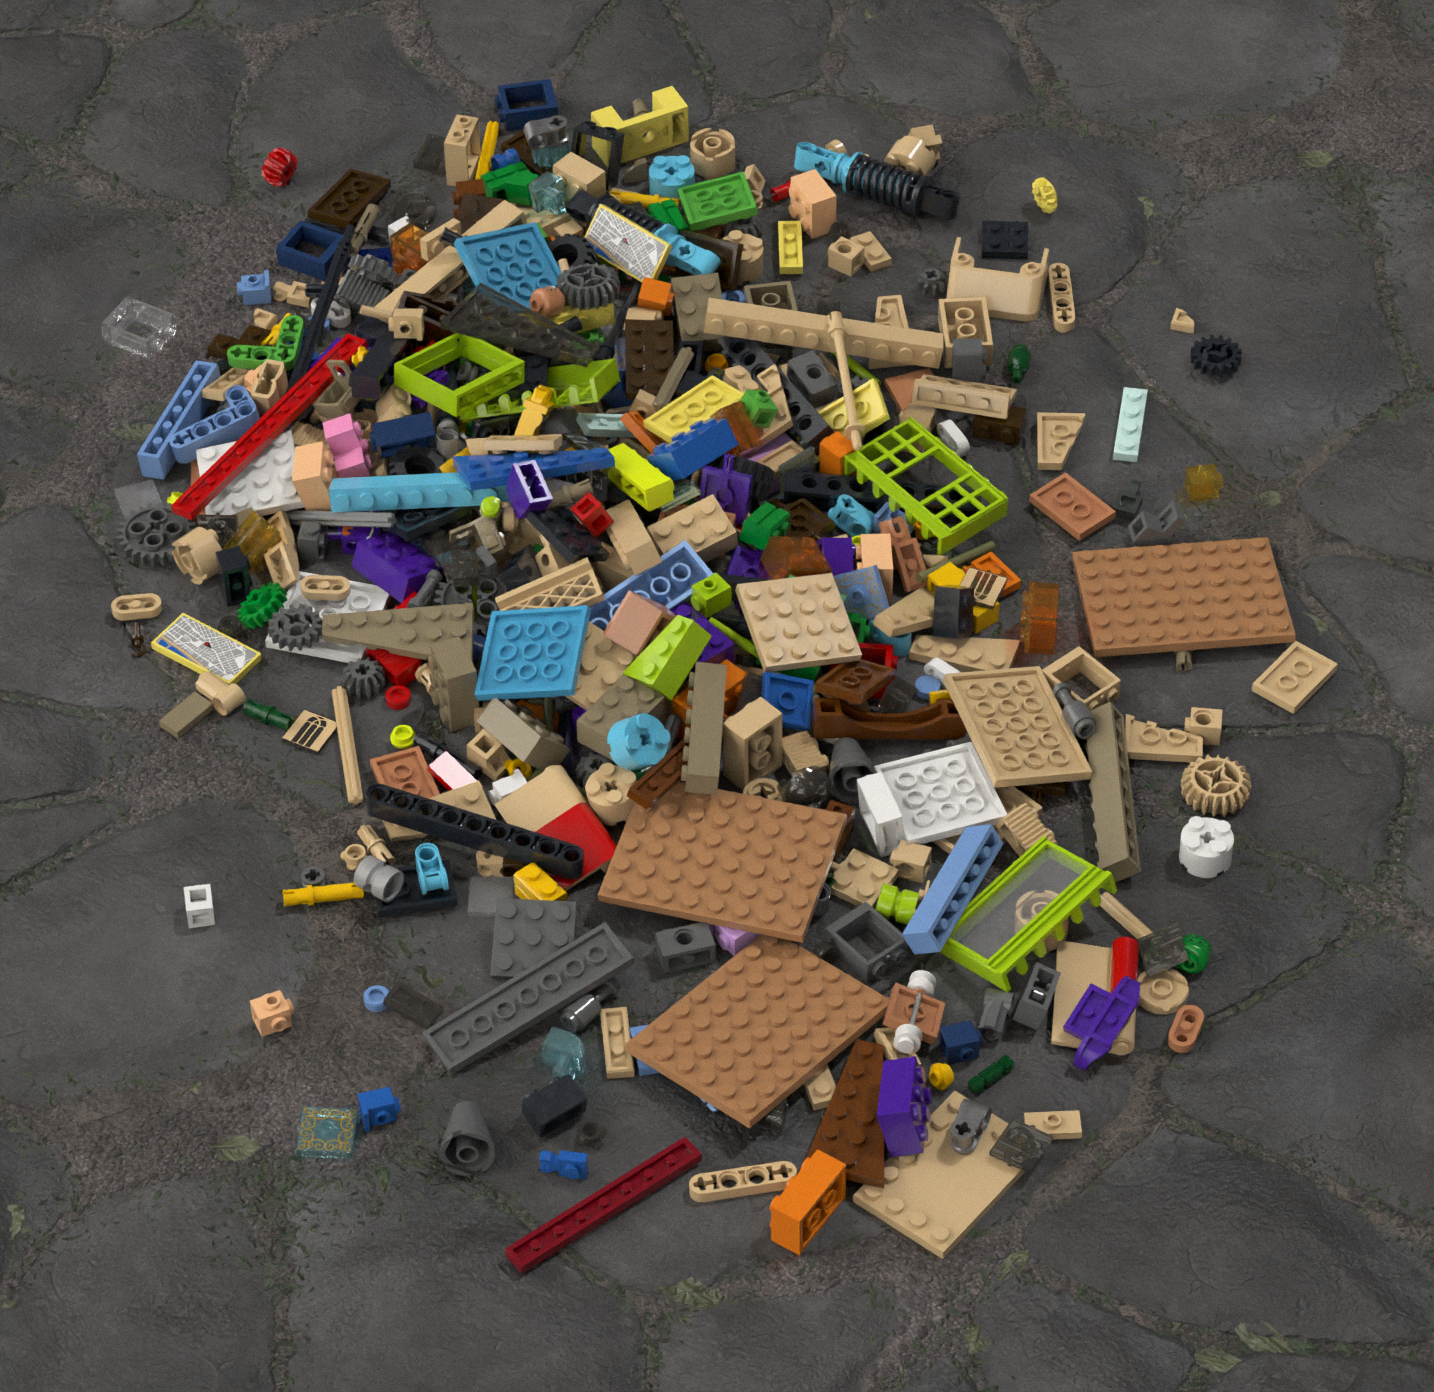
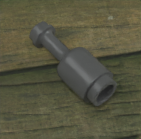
M1058 683L1054 686L1053 693L1054 697L1057 700H1061L1065 705L1062 715L1074 735L1082 739L1091 737L1097 729L1095 718L1084 702L1072 699L1070 696L1071 688L1066 683Z
M615 977L602 983L603 986L593 995L586 993L574 1000L563 1010L560 1020L568 1031L575 1033L576 1031L583 1030L600 1014V1003L609 994L616 995L621 988L619 981Z

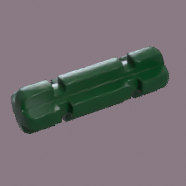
M1003 1055L997 1062L992 1063L978 1073L979 1077L974 1076L967 1082L968 1089L975 1095L979 1094L984 1090V1087L987 1088L1004 1076L1003 1073L1006 1074L1014 1068L1013 1060L1008 1055Z

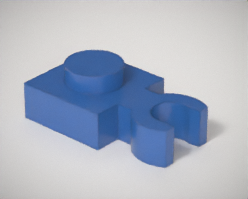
M560 1150L559 1155H555L550 1151H541L539 1158L541 1172L559 1171V1176L587 1179L589 1171L587 1153Z

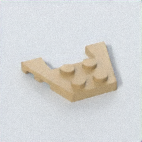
M775 364L757 375L759 382L766 389L778 408L769 428L749 427L739 412L726 419L728 424L731 425L734 434L743 440L747 445V449L753 453L794 426L780 374Z

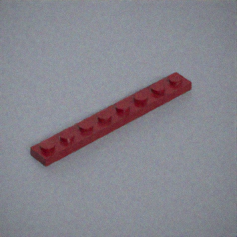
M686 1137L681 1138L505 1248V1256L521 1274L701 1162L702 1153Z

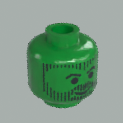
M1188 934L1182 937L1178 945L1184 947L1182 949L1183 953L1186 952L1187 960L1176 965L1187 973L1196 974L1206 969L1212 954L1210 942L1199 934Z

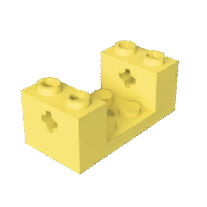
M673 86L652 92V112L625 121L620 118L612 106L591 112V121L595 122L597 126L613 127L618 132L625 133L621 163L689 141L688 105ZM592 136V147L608 168L612 142Z

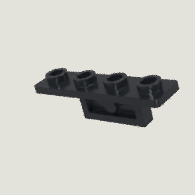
M522 413L472 419L470 428L474 431L471 439L484 438L485 435L489 437L514 435Z

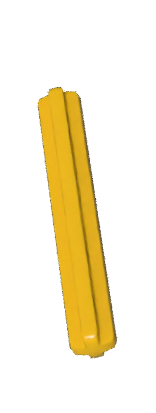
M489 121L487 123L475 176L476 180L481 179L480 176L486 174L491 169L490 158L494 155L499 133V123L496 121Z

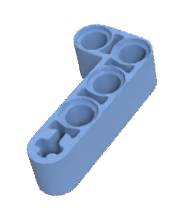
M235 385L226 391L225 396L229 408L180 430L170 437V446L177 462L184 464L197 459L196 449L230 443L241 438L260 419L256 405L244 386Z

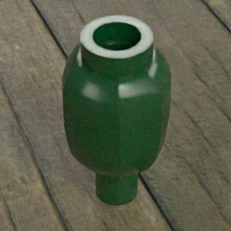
M1023 344L1015 345L1008 356L1007 367L1008 371L1013 375L1012 381L1014 383L1022 381V376L1027 373L1030 366L1031 353L1028 351L1027 346Z

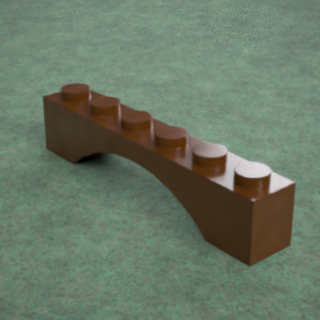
M814 698L811 714L813 738L850 737L853 739L957 740L964 737L965 733H967L953 700L941 699L918 710L892 714L861 710L849 705L840 698Z

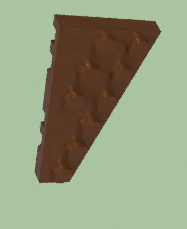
M856 1039L807 1157L811 1158L818 1149L846 1164V1180L884 1189V1136L877 1118L883 1069V1045Z

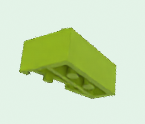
M677 615L622 674L672 701L712 635L694 620Z

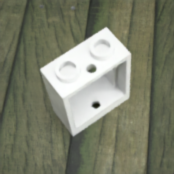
M879 772L857 779L861 816L880 857L891 855L893 849H898L901 840L905 839L903 816L883 773Z

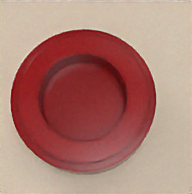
M392 686L385 693L386 704L391 709L402 710L411 703L410 690L405 686Z

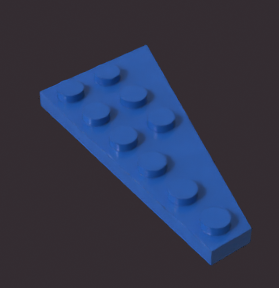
M605 448L554 451L551 454L521 451L512 454L452 456L453 466L470 491L507 485L512 465L536 460L544 479L615 466L614 456Z

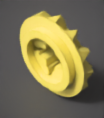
M1043 177L1035 179V182L1032 183V193L1038 208L1041 207L1044 213L1054 212L1057 208L1058 199L1053 185Z

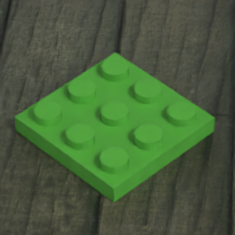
M744 171L677 189L691 232L701 231L715 225H725L731 221L748 219L751 216L758 215L757 206Z

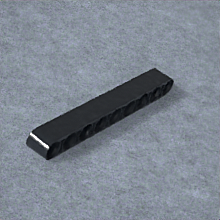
M373 784L366 790L367 811L374 818L494 856L522 862L526 866L535 862L543 871L567 879H577L584 873V852L578 845L384 784Z

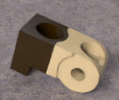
M478 851L476 854L478 873L487 878L514 879V874L526 866L522 862L494 856L482 851Z

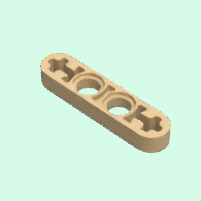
M1054 263L1048 270L1053 323L1057 331L1067 333L1075 328V309L1070 271L1067 265ZM1064 288L1066 291L1060 292L1055 289ZM1058 304H1067L1068 306H1067V307H1059V306H1057V305H1058Z
M779 1161L701 1173L690 1179L689 1194L694 1201L709 1202L785 1190L788 1180L792 1176L795 1177L797 1175V1169L791 1162ZM781 1173H786L788 1177L783 1178ZM769 1174H772L773 1180L769 1181ZM759 1175L764 1178V1181L755 1184L749 1179L752 1176ZM734 1180L737 1184L732 1188H726L722 1185V1182ZM713 1183H717V1189H714ZM698 1186H703L705 1190H700Z

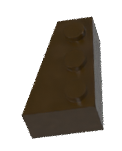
M404 291L394 309H423V340L428 342L434 340L437 343L461 330L466 331L475 303H457L451 298L439 300L434 299L433 295Z

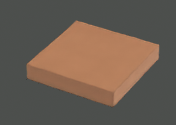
M930 368L885 379V386L899 412L905 410L908 403H912L915 379H921L923 374L934 376Z

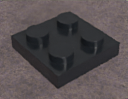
M982 221L981 258L1028 259V222Z

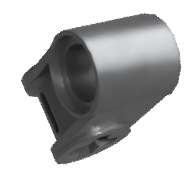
M560 115L529 121L523 129L528 146L532 150L562 146L569 141V135L566 132L567 119Z
M964 1099L961 1102L956 1118L951 1125L952 1147L955 1152L965 1155L970 1154L976 1149L984 1130L990 1122L992 1107L968 1099Z

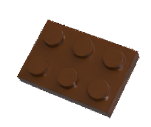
M862 659L860 661L840 663L815 682V691L824 694L828 698H840L847 700L849 704L861 705L895 679L896 669Z

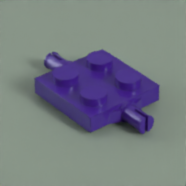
M725 454L723 468L711 466L703 468L699 501L713 494L723 511L736 514L735 523L743 525L744 520L748 518L753 475L733 470L735 456Z
M738 544L733 551L725 574L774 580L779 576L782 567L765 556L767 549L763 551L757 548L756 551H753ZM738 600L735 606V610H739V613H743L741 605Z

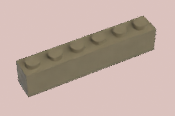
M696 662L695 672L689 673L688 687H693V690H688L687 706L692 707L686 711L685 724H690V728L685 727L684 743H689V746H684L682 762H687V765H682L681 781H686L685 792L717 794L727 665Z

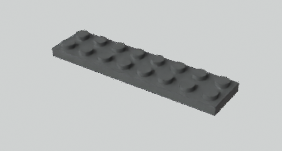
M606 922L425 1030L422 1032L423 1038L452 1075L634 965V958Z

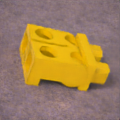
M539 385V387L535 388L533 395L525 399L523 407H526V409L521 414L514 436L539 435L543 422L548 419L549 412L553 410L555 403L550 402L554 389ZM530 450V453L538 452L539 450Z

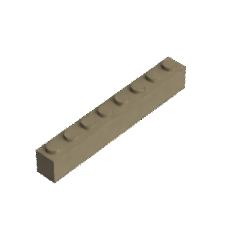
M1108 702L1090 710L1096 720L1097 729L1091 737L1086 738L1085 750L1088 754V764L1092 770L1089 788L1093 796L1091 807L1095 815L1093 827L1097 834L1095 846L1099 853L1097 866L1105 872L1107 870L1110 871L1116 883L1141 872L1124 717L1111 702Z

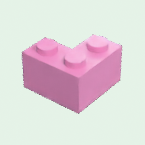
M351 414L323 422L325 438L334 455L339 478L372 477L370 469L374 468L370 455L367 454L371 451L367 439L361 438L363 433L359 422H354Z

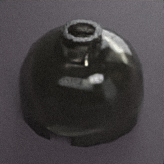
M818 766L797 770L791 773L792 779L787 782L785 779H782L777 785L778 793L783 802L821 809L826 803L831 790L826 770L822 768V771H820Z

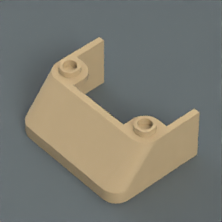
M957 237L951 258L946 299L986 297L989 317L1025 322L1037 319L1048 277L1049 249H1044L1041 263H1026L1021 267L1020 273L974 268L973 257L961 253L962 238Z

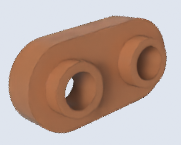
M1185 1005L1177 1011L1168 1036V1045L1175 1052L1187 1053L1195 1047L1204 1022V1013L1199 1007Z

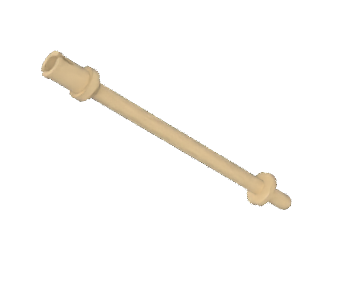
M833 311L831 315H827L829 323L828 336L835 343L849 423L845 427L844 435L847 439L852 440L853 449L859 451L862 448L861 438L865 436L866 429L863 424L858 423L844 346L847 330L843 326L842 314L838 311Z

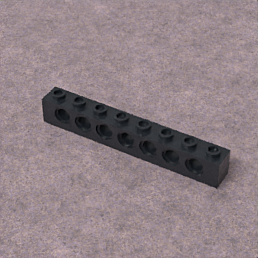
M723 336L719 339L718 342L724 348L720 352L728 362L734 360L731 364L733 367L740 365L750 373L752 380L757 382L766 391L759 382L757 375L775 363L755 340ZM776 365L794 425L788 431L795 439L801 438L798 442L804 450L811 447L812 452L819 456L820 442L835 432Z
M786 470L783 504L793 503L803 497L821 512H828L836 506L839 496L845 494L851 496L867 510L876 514L886 502H889V496L886 493L879 498L874 496L873 482L869 479L867 482L860 484L856 476ZM893 480L918 502L947 486L945 484ZM961 486L970 494L975 491L971 487ZM955 489L942 495L952 505L964 498ZM979 495L975 499L981 503V495ZM937 499L924 506L934 515L946 509ZM971 502L958 508L968 518L980 511ZM901 507L900 509H898L899 511L905 513L904 508ZM952 512L940 519L943 523L959 524L962 522Z

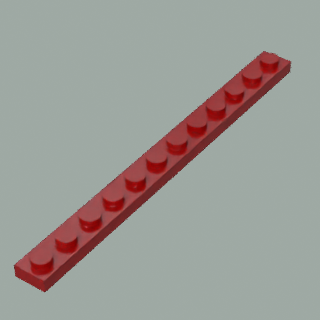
M347 333L171 505L172 512L193 520L334 381V376L326 362L328 360H344L349 367L352 364V356L358 352V347L364 346L366 349L368 348L367 340ZM335 366L339 373L342 374L344 372L342 368Z

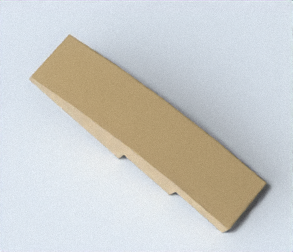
M280 510L263 523L267 535L263 539L267 549L264 557L274 584L278 582L286 591L299 581V563L294 535L287 513Z

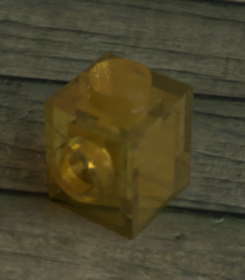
M1215 464L1186 467L1184 485L1190 502L1219 498V490L1223 487V477L1221 473L1217 472Z

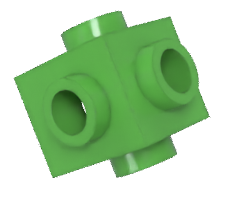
M746 390L736 408L747 425L756 428H769L778 411L770 395L764 390Z

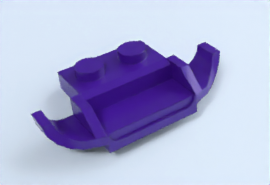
M1125 976L1120 980L1112 994L1092 983L1089 985L1063 1026L1065 1032L1082 1040L1075 1054L1074 1066L1086 1071L1090 1063L1102 1058L1111 1051L1113 1043L1134 1010L1138 1008L1140 982Z

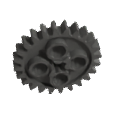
M161 502L157 504V507H153L149 503L146 509L140 505L138 512L130 510L131 517L124 515V522L118 523L119 529H116L117 545L120 547V552L125 553L126 559L132 557L133 563L141 560L142 566L147 562H151L152 567L155 566L156 562H160L164 566L166 560L174 563L172 550L176 548L172 546V543L195 529L196 524L193 520L173 513L171 503L167 504L166 507H162Z
M476 565L473 566L472 571H468L467 567L464 566L463 573L461 574L454 570V578L446 575V583H439L440 590L435 591L436 599H434V606L473 603V585H477V621H474V633L487 637L486 633L488 632L491 614L484 615V613L500 611L495 598L507 593L504 583L499 577L493 580L489 579L483 570L478 571Z

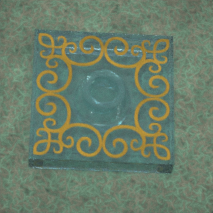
M303 1106L296 1148L297 1157L352 1159L358 1109Z

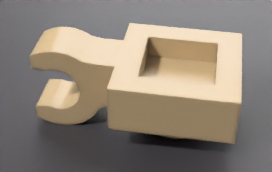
M294 281L291 286L283 282H276L273 290L276 291L274 295L275 300L284 301L287 299V303L309 308L314 297L305 296V283Z

